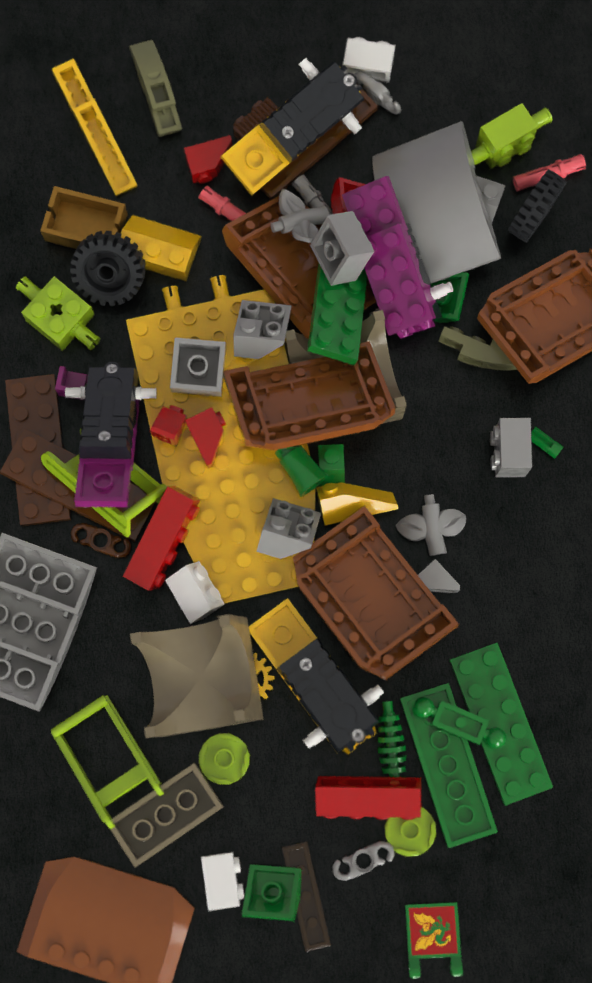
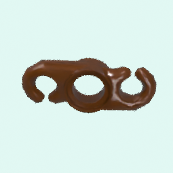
M87 523L76 524L70 532L73 542H78L77 531L84 529L87 532V536L80 540L81 545H88L97 552L115 558L126 557L131 550V543L125 538L123 540L125 549L122 552H117L115 544L122 540L120 536H114L105 529ZM105 534L108 537V542L104 547L95 546L94 538L96 535Z

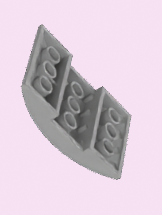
M462 121L372 156L374 179L377 180L384 176H389L405 223H409L411 226V234L415 237V245L419 249V256L423 260L431 284L502 259L489 213L485 209L474 170L475 163Z
M4 533L0 536V697L40 712L75 635L97 568Z

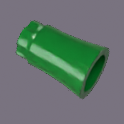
M302 445L278 449L275 452V455L280 459V464L293 481L300 497L317 488L329 477L308 455Z

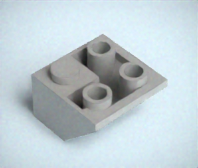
M242 300L233 335L234 357L260 359L284 345L291 305Z
M273 498L256 552L282 559L310 549L321 512Z

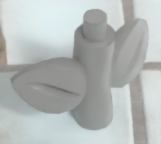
M282 189L279 196V209L283 216L279 217L277 222L271 223V230L273 233L281 231L282 234L292 231V235L296 240L312 243L318 233L315 225L323 224L327 215H329V211L326 206L306 209L304 202L299 197L286 189Z
M434 494L425 495V505L422 506L423 516L417 513L405 516L396 524V528L403 537L410 541L425 539L429 556L446 554L443 536L450 537L459 534L465 526L466 515L456 509L440 511L439 504H435Z

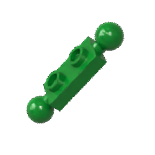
M421 697L414 704V711L419 717H434L431 725L480 745L482 738H484L490 747L500 748L506 742V734L502 729L497 727L487 729L489 720L441 700L439 706L435 707L431 699Z

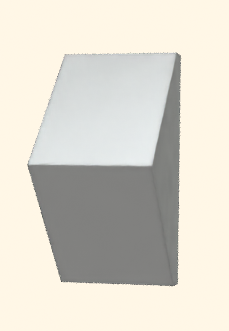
M436 559L418 574L419 578L431 592L458 593L460 591V585Z

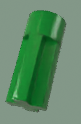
M537 427L532 430L531 441L555 459L563 449V446Z

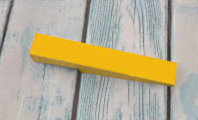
M74 59L52 68L53 75L115 196L137 187V183Z

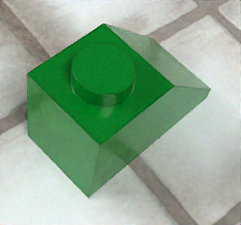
M343 444L318 445V466L329 475L319 487L327 483H345Z

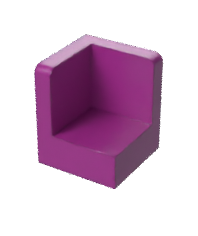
M60 366L55 390L59 396L66 397V387H85L88 376L87 374L67 371L66 367Z

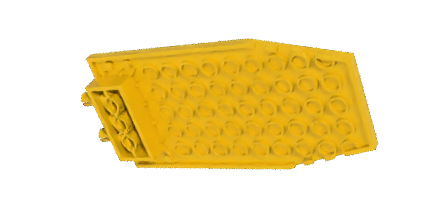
M219 275L221 286L218 285L217 276L210 279L215 295L213 301L183 307L180 303L178 286H171L173 296H170L169 288L165 287L162 289L167 310L127 319L126 323L140 386L142 388H156L157 390L156 399H144L150 429L163 406L169 408L170 405L183 409V414L187 415V418H191L213 407L215 413L220 411L226 423L225 426H222L224 435L213 466L207 468L186 424L177 447L155 439L152 436L162 484L176 486L200 499L198 507H200L199 513L193 521L190 520L186 528L189 532L183 542L193 562L200 561L201 565L205 567L208 577L214 587L218 589L222 601L226 604L298 587L293 557L298 553L279 559L256 551L273 498L315 511V489L300 497L293 481L280 464V459L275 455L277 450L245 446L224 377L222 397L171 392L170 381L175 337L226 342L224 371L248 366L249 372L289 364L285 345L260 359L234 357L233 335L242 300L274 304L275 302L265 290L229 296L226 276ZM306 443V444H301L302 447L305 449V451H306V452L308 453V455L310 456L307 443Z

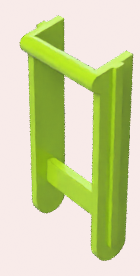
M49 451L42 454L41 461L46 469L75 493L80 459L79 454L65 464ZM135 463L133 464L130 480L147 495L123 513L116 507H92L126 537L131 535L130 520L155 501L159 504L167 488L165 484L160 485Z
M108 695L101 696L51 729V734L99 817L110 829L114 828L115 824L105 807L147 778L159 796L164 794L160 786L161 782ZM105 707L139 765L96 792L63 734Z

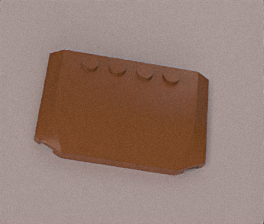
M278 196L229 222L224 226L222 232L226 246L275 303L291 305L289 319L309 339L319 262L310 246L311 243L296 240L292 235V231L282 234L281 231L272 232L271 223L277 222L278 218L283 216L279 209ZM320 224V225H315V226L317 227L318 231H319L320 227L322 226V224ZM368 277L363 313L374 307L377 303L373 297Z
M592 249L586 253H578L577 250L567 251L492 292L478 314L477 319L528 384L541 381L592 351Z
M370 341L360 343L358 361L355 365L328 357H321L249 372L248 366L223 371L224 380L245 446L278 450L372 430L395 414V405Z
M365 506L312 543L310 549L304 550L293 557L299 589L357 665L380 678L387 680L459 625L380 529L379 523Z
M75 856L47 861L43 868L17 952L26 957L108 983H172L195 907L175 887Z

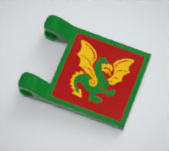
M457 903L405 905L409 976L411 978L420 977L419 958L450 957L451 975L461 976L463 969Z

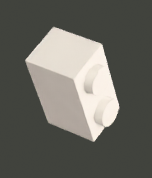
M359 37L354 39L348 38L343 66L347 67V73L355 75L357 72H362L374 80L389 82L395 45H390L384 41L370 42Z
M200 561L184 566L165 580L190 624L206 618L224 605L220 592L214 587L208 577L207 570L201 565Z
M233 852L202 856L208 911L240 906V900L244 899L243 883L238 884L236 873H241L239 857H234Z

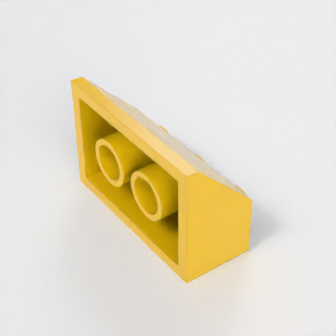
M132 215L121 231V238L124 239L127 236L131 239V244L135 242L138 245L137 250L142 251V259H145V268L187 281L202 237Z

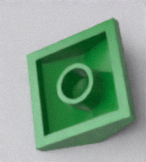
M461 272L431 284L433 287L450 282L453 286V292H449L447 295L437 299L442 317L435 319V322L459 321L469 277L468 273Z
M250 865L242 916L294 921L300 902L301 868Z

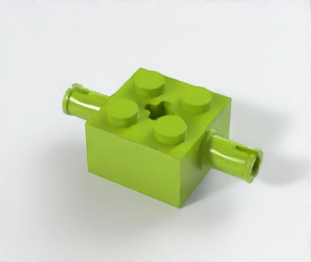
M523 103L483 125L480 128L476 149L471 151L475 165L485 160L490 169L497 165L502 167L517 153L519 155L526 153L531 148L537 129L552 122L553 119L549 110L543 108L531 116Z
M26 276L21 279L23 284L21 282L17 283L16 289L31 300L21 312L23 317L60 350L63 351L75 337L87 346L89 350L95 347L93 342L96 345L98 344L100 337L96 336L85 326L94 316L91 306L55 276L43 289L38 288ZM62 311V314L60 316L58 314H55L56 312Z

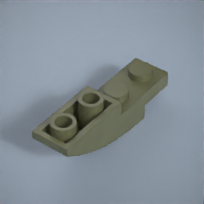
M153 40L129 46L158 137L181 131L182 126L175 107L174 95Z
M444 326L439 342L461 351L457 360L481 368L517 370L494 339L491 345H487L486 341L479 337L473 336L471 338L464 335L463 331L458 328H447Z

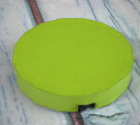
M219 733L210 737L203 744L199 752V765L202 773L210 781L217 784L229 785L238 781L245 775L249 767L250 754L246 744L239 737L229 733Z
M423 807L421 809V818L404 820L401 817H389L384 826L387 842L393 846L397 853L407 857L418 856L426 852L432 846L436 836V824L431 814Z

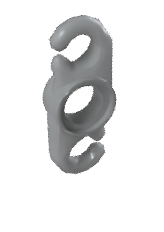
M355 73L357 83L360 85L364 84L363 88L366 90L367 95L376 104L381 105L394 114L401 112L399 103L397 101L392 102L393 99L383 84L375 81L365 73Z
M379 841L366 846L350 856L343 857L342 862L349 866L347 874H342L339 871L341 862L335 860L332 867L333 874L337 879L347 881L370 872L377 865H384L385 860L378 856V850L382 847L386 848L388 851L386 860L390 862L394 858V848L385 841ZM361 853H366L371 858V864L364 869L356 864V858Z

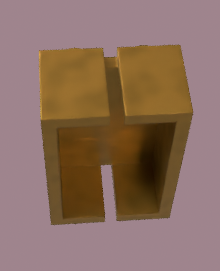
M54 186L48 204L50 212L46 211L40 232L47 242L77 249L83 239H86L90 234L94 236L98 231H102V234L106 230L112 231V235H115L116 232L121 233L128 213L124 203Z

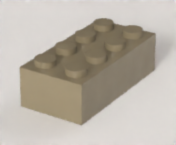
M193 763L161 785L164 792L163 795L159 796L154 790L112 819L115 827L111 831L134 867L139 866L224 807L196 763Z

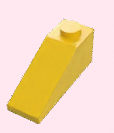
M342 482L327 483L316 488L320 511L325 525L343 522L364 506L372 515L398 509L393 492Z

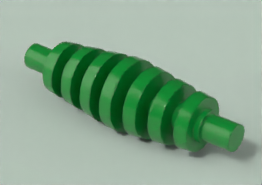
M383 701V713L381 716H378V720L384 722V725L378 726V732H385V735L378 737V743H386V745L378 747V753H387V756L379 757L380 763L388 764V766L381 768L382 773L389 774V777H405L400 776L399 773L405 772L406 766L398 765V763L406 761V755H398L397 752L406 751V745L396 744V742L404 741V735L395 733V731H401L402 726L401 724L394 723V721L400 720L399 714L393 712L392 701Z

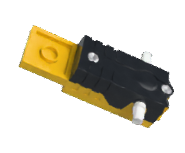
M305 58L298 65H300L310 81L221 156V159L251 195L340 120L345 123L349 130H352L353 134L362 128L351 111L364 101V97L360 94V90L363 88L361 85L358 86L356 84L357 78L353 73L346 72L347 67L345 65L339 67L333 61L319 73L318 69Z
M288 598L249 626L251 636L318 727L308 734L307 738L303 739L309 749L326 738L337 754L340 751L350 754L356 749L358 744L364 742L366 738L370 739L377 733L375 725L380 721L371 711L369 705L373 704V702L379 699L380 695L384 694L383 690L377 684L374 688H370L360 695L343 671L338 668L335 660L330 657L327 649L323 648L321 641L315 636Z

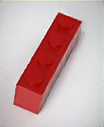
M167 486L123 577L148 591L162 586L166 579L164 572L167 566L172 565L177 557L175 550L179 542L182 543L188 535L189 530L186 528L190 520L193 521L199 513L200 507H198L200 499L176 486Z
M318 776L315 786L316 816H323L328 819L338 816H347L352 819L375 817L381 820L388 819L389 817H401L404 820L421 818V778Z

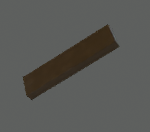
M307 841L282 847L286 867L301 868L302 870L297 917L305 952L331 946Z

